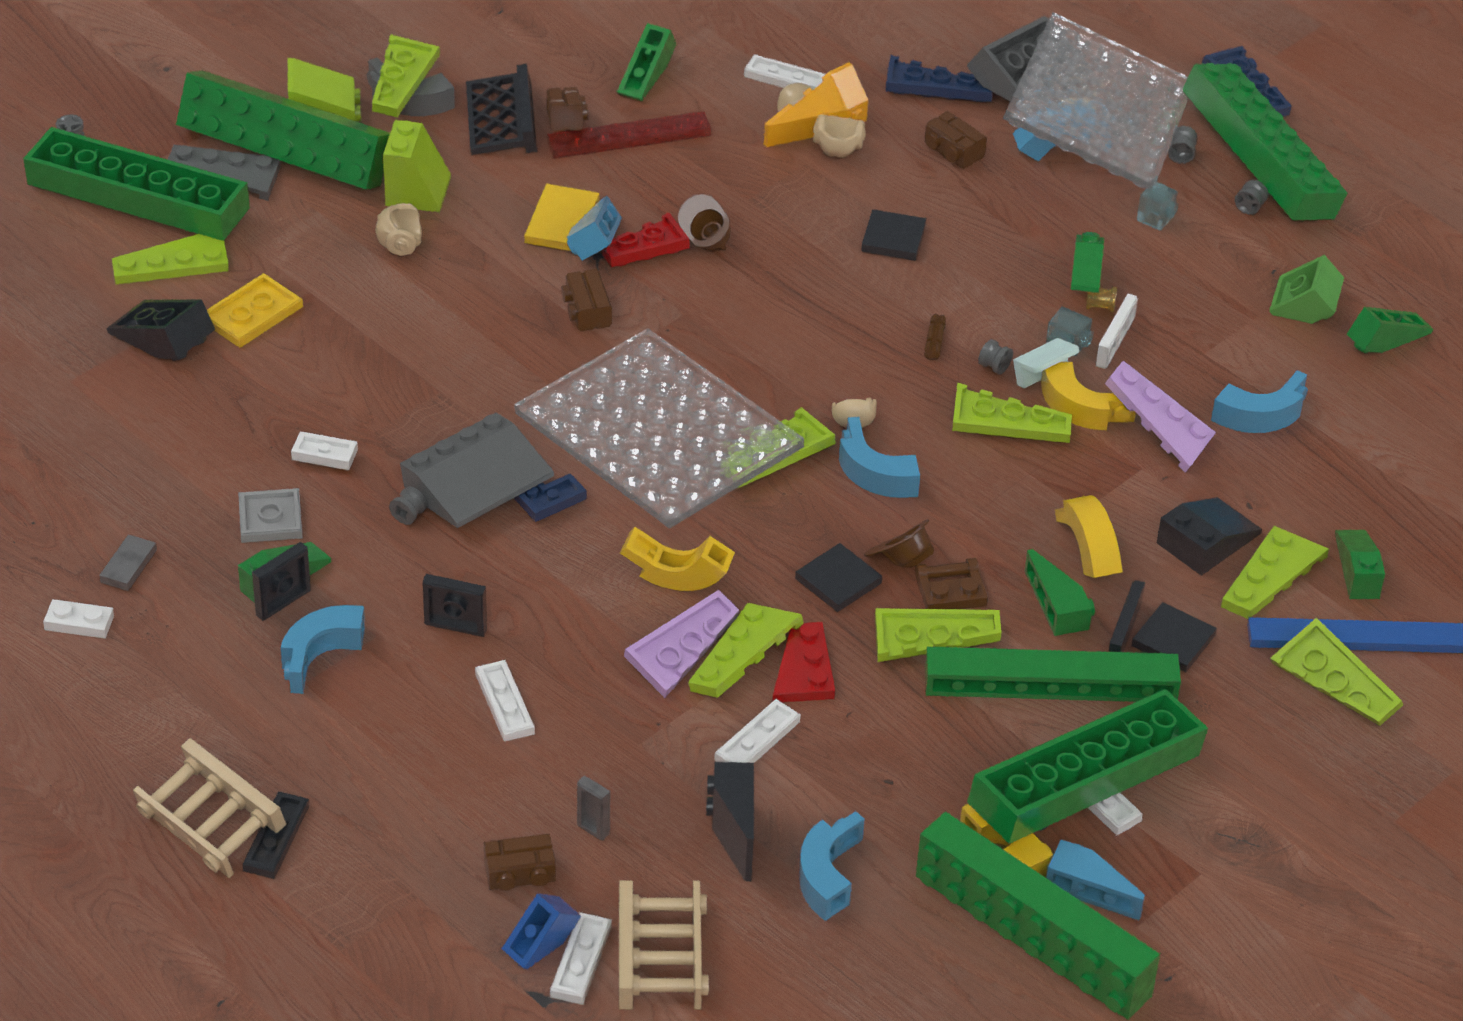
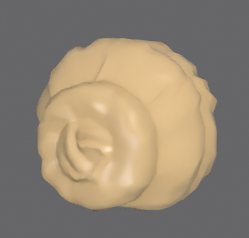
M819 114L813 128V142L820 144L822 151L826 155L839 158L848 157L854 150L862 149V143L866 135L864 121Z
M398 203L397 205L385 208L378 215L375 229L376 237L379 243L391 253L399 256L412 254L421 243L422 229L419 221L420 214L417 208L413 207L412 204Z

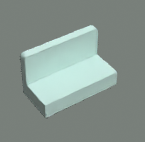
M1056 338L1013 359L1017 385L1026 388L1040 381L1043 370L1059 362H1068L1069 357L1079 353V347Z

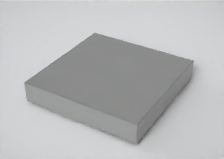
M299 488L238 493L241 543L303 538Z

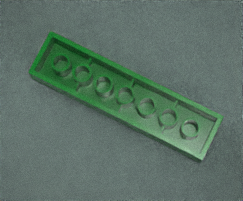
M1233 63L1194 64L1182 91L1259 182L1266 186L1268 192L1292 220L1335 219L1348 194L1347 191L1341 186L1340 181L1327 170L1325 164L1313 154L1311 148L1300 139L1297 132L1286 123L1283 116L1272 107L1269 100L1259 92L1255 84L1245 76L1242 69Z
M203 70L186 73L176 120L177 126L366 190L380 187L384 174L383 153L390 136L389 132Z
M50 127L23 158L27 185L221 241L227 238L250 209L248 184L245 181L54 127Z
M1164 689L976 773L967 803L1010 844L1199 756L1208 727L1167 689Z
M946 811L920 833L916 877L923 884L931 886L943 894L951 903L959 905L971 913L976 920L984 922L996 930L1004 939L1012 941L1024 949L1029 956L1039 959L1056 974L1064 976L1077 985L1084 993L1092 995L1104 1003L1109 1010L1120 1014L1127 1020L1153 996L1160 953Z

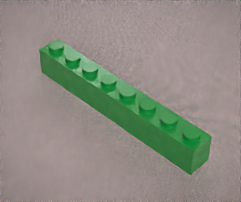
M927 647L926 696L1137 702L1164 689H1167L1178 699L1181 685L1178 654Z

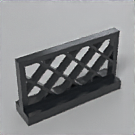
M527 63L516 65L517 73L466 81L471 155L525 146L527 153L538 152L532 84ZM514 83L507 90L500 88L505 84ZM476 89H486L481 94L473 92ZM493 93L500 95L494 101L488 98ZM507 99L514 101L508 107L502 105ZM481 103L487 106L482 111L475 109ZM494 110H498L501 112L496 117H492L489 115ZM508 116L515 118L509 124L503 121ZM482 120L488 122L483 128L476 126ZM496 126L502 129L497 134L491 133ZM509 133L518 136L517 138L505 139ZM483 137L489 139L487 143L476 145Z

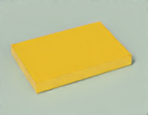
M546 184L524 235V243L571 251L567 244V236L571 228L599 202L600 193Z
M263 273L208 308L207 312L215 327L214 331L241 348L302 308L303 299Z

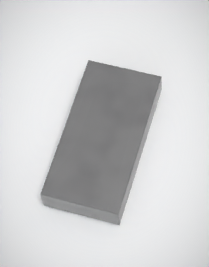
M128 534L99 575L100 583L129 591L156 552V543Z
M584 775L577 782V826L603 841L610 834V790Z

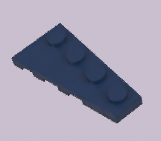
M1243 46L1203 57L1202 64L1233 63L1238 65L1245 76L1255 84V87L1269 100V103L1283 117L1290 114L1291 104L1277 87L1268 84V76L1265 73H1259L1256 69L1257 63L1253 58L1245 56L1246 50Z
M890 55L885 91L895 94H918L923 97L938 96L950 100L967 99L974 102H991L992 91L983 87L973 74L961 71L955 75L951 74L945 67L937 66L935 69L922 67V62L911 60L910 64L900 62L898 56Z

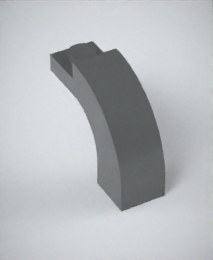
M378 57L368 61L369 72L367 73V81L372 87V99L383 65ZM442 73L424 78L400 114L407 116H429L454 109V86Z

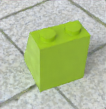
M288 58V99L356 122L361 121V106L359 105L361 104L360 88H355L354 77L295 58Z
M395 120L383 153L385 206L390 207L398 203L412 204L417 210L440 213L451 179V173L422 123Z

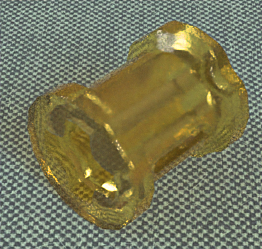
M1112 286L1111 289L1099 288V293L1087 292L1086 309H1091V307L1109 308V311L1114 312L1117 287Z

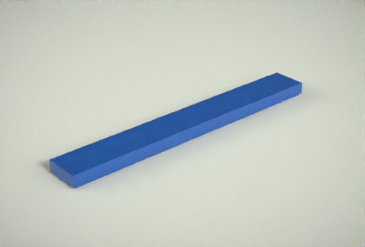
M1249 617L1247 627L1250 647L1282 648L1314 619ZM1318 619L1349 650L1463 653V623Z

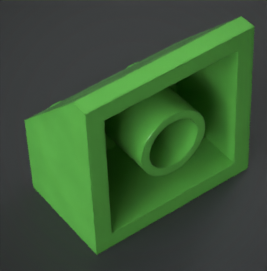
M1325 255L1279 276L1269 312L1274 316L1311 324L1321 319H1328L1336 312L1344 276Z

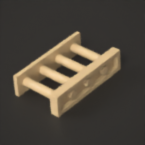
M189 738L181 746L186 758L184 760L185 765L151 796L137 786L133 790L138 801L136 807L145 818L150 819L153 817L201 855L204 863L213 872L216 873L220 870L230 878L234 873L227 858L260 826L264 828L267 825L274 832L278 833L286 823L278 805ZM200 773L206 778L207 782L174 813H171L161 805L193 774L198 775ZM223 791L228 795L229 800L195 831L183 822L215 792ZM245 808L250 812L251 818L218 849L205 840L237 809L242 810Z
M619 881V1009H633V995H640V992H694V1009H701L702 996H708V975H702L701 915L707 914V895L700 894V881H693V898H639V894H633V881ZM639 911H693V924H640L639 921H633V914L639 915ZM639 938H693V951H640V948H633V941H639ZM640 965H694V978H640V975H633V968H640Z

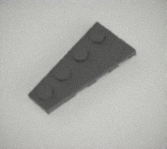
M173 145L168 160L245 181L248 184V193L249 191L257 193L260 199L266 201L270 197L281 168L280 160L266 155L186 145Z

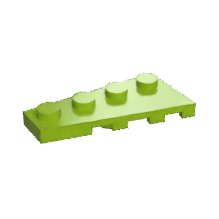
M390 34L389 46L385 52V61L381 67L380 79L377 82L372 100V111L398 117L440 56V47Z
M801 407L794 412V418L789 421L784 419L778 423L777 430L770 435L764 433L757 438L756 445L743 448L720 465L721 475L735 487L740 488L836 444L835 434Z
M1273 526L1223 597L1221 608L1246 619L1254 616L1273 601L1274 595L1279 591L1288 589L1292 586L1293 580L1298 576H1304L1311 571L1312 565L1317 561L1322 562L1326 559L1329 548Z
M747 603L689 680L690 691L718 698L745 675L744 669L748 665L759 663L765 657L764 652L773 644L778 646L786 639L785 634L791 628L797 630L803 625L802 614Z
M876 608L877 662L926 654L927 647L964 648L1001 641L1000 610Z
M1317 618L1270 658L1271 663L1379 726L1403 706L1402 700Z

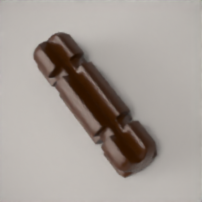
M933 314L931 316L924 353L927 359L932 358L936 360L940 356L946 325V317L944 315Z

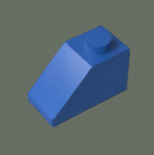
M537 893L502 949L522 968L528 969L564 944L581 915L559 896Z

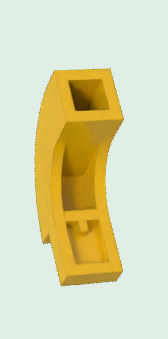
M1059 362L1042 371L1041 386L1047 404L1051 409L1072 414V424L1093 430H1107L1108 422L1135 421L1136 412L1129 411L1114 393H1099L1081 385L1075 377L1073 362Z
M1093 495L1063 500L1064 508L1055 509L1056 521L1069 525L1073 530L1080 549L1083 574L1097 578L1122 573L1121 557L1116 535L1110 518L1101 502Z
M634 527L629 532L620 554L642 568L639 576L646 581L672 590L694 591L710 587L718 582L727 573L735 552L711 536L695 549L686 551L675 550L662 545L637 527Z

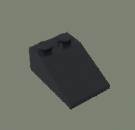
M202 299L143 300L106 329L109 334L158 359L177 361L186 357L187 351L192 347L205 342L206 336L212 333L215 327Z
M1216 497L1182 503L1162 516L1157 544L1202 576L1262 533V529Z
M714 762V775H707V795L713 796H707L706 816H712V830L744 881H752L754 763Z

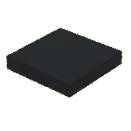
M872 209L862 241L861 252L916 261L927 218Z
M302 542L297 543L252 572L256 616L262 621L311 591L308 547Z
M841 543L797 570L795 575L797 581L837 612L882 583V575Z
M425 574L422 581L424 624L484 637L487 631L486 586Z
M1162 602L1133 637L1131 646L1145 653L1178 654L1180 670L1187 672L1216 636L1217 628Z

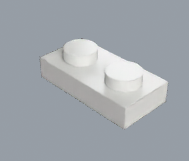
M300 431L291 450V457L295 461L350 470L358 451L357 441Z
M52 599L43 621L44 629L106 639L114 618V611L112 607Z

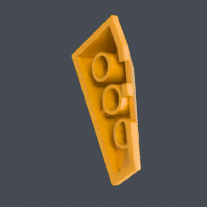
M848 62L829 71L821 77L823 82L813 90L808 88L803 92L804 97L794 106L788 104L764 124L763 145L771 147L813 138V128L819 114L867 121L868 98L853 65Z

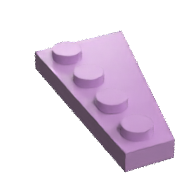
M1125 361L1121 362L1105 383L1129 411H1135L1141 417L1142 426L1148 432L1152 430L1162 441L1160 446L1168 454L1172 452L1180 461L1178 466L1184 472L1190 468L1216 433Z
M717 590L626 648L624 657L666 698L738 616L739 609Z

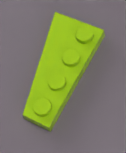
M201 234L112 258L115 284L229 271L224 241Z
M957 383L952 431L1070 443L1072 414L1040 405H1035L1032 408L1027 407L1020 402L1021 400L1009 397L1008 401L992 397L993 392L981 389L977 393L967 390V385Z

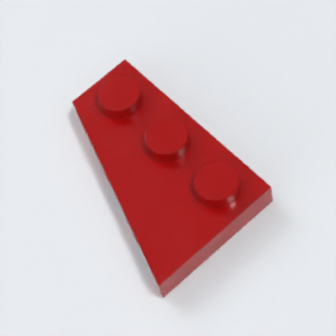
M668 212L662 215V221L653 224L649 221L643 224L642 230L636 233L626 232L613 238L611 244L602 249L601 253L611 267L625 266L631 262L650 260L656 256L675 254L681 250L689 249L690 239Z
M808 622L801 625L797 630L794 628L790 629L772 702L775 699L782 703L835 699V686L823 622Z

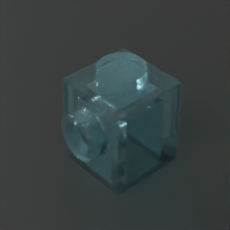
M1153 181L1140 195L1137 221L1161 231L1178 210V203H1176L1178 191Z
M1062 306L1048 323L1046 343L1059 338L1077 345L1080 352L1083 347L1087 348L1092 341V319Z

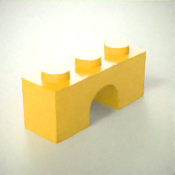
M969 804L962 807L960 818L962 823L991 842L1007 846L1003 850L1045 878L1047 877L1048 866L1053 854L1046 843H1042L1032 833L1009 844Z

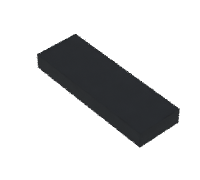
M1138 580L1132 582L1110 640L1108 652H1124L1142 604L1145 582Z
M279 791L273 802L280 807L286 825L278 833L274 832L267 825L264 828L260 827L242 864L243 872L275 879L309 808V798Z

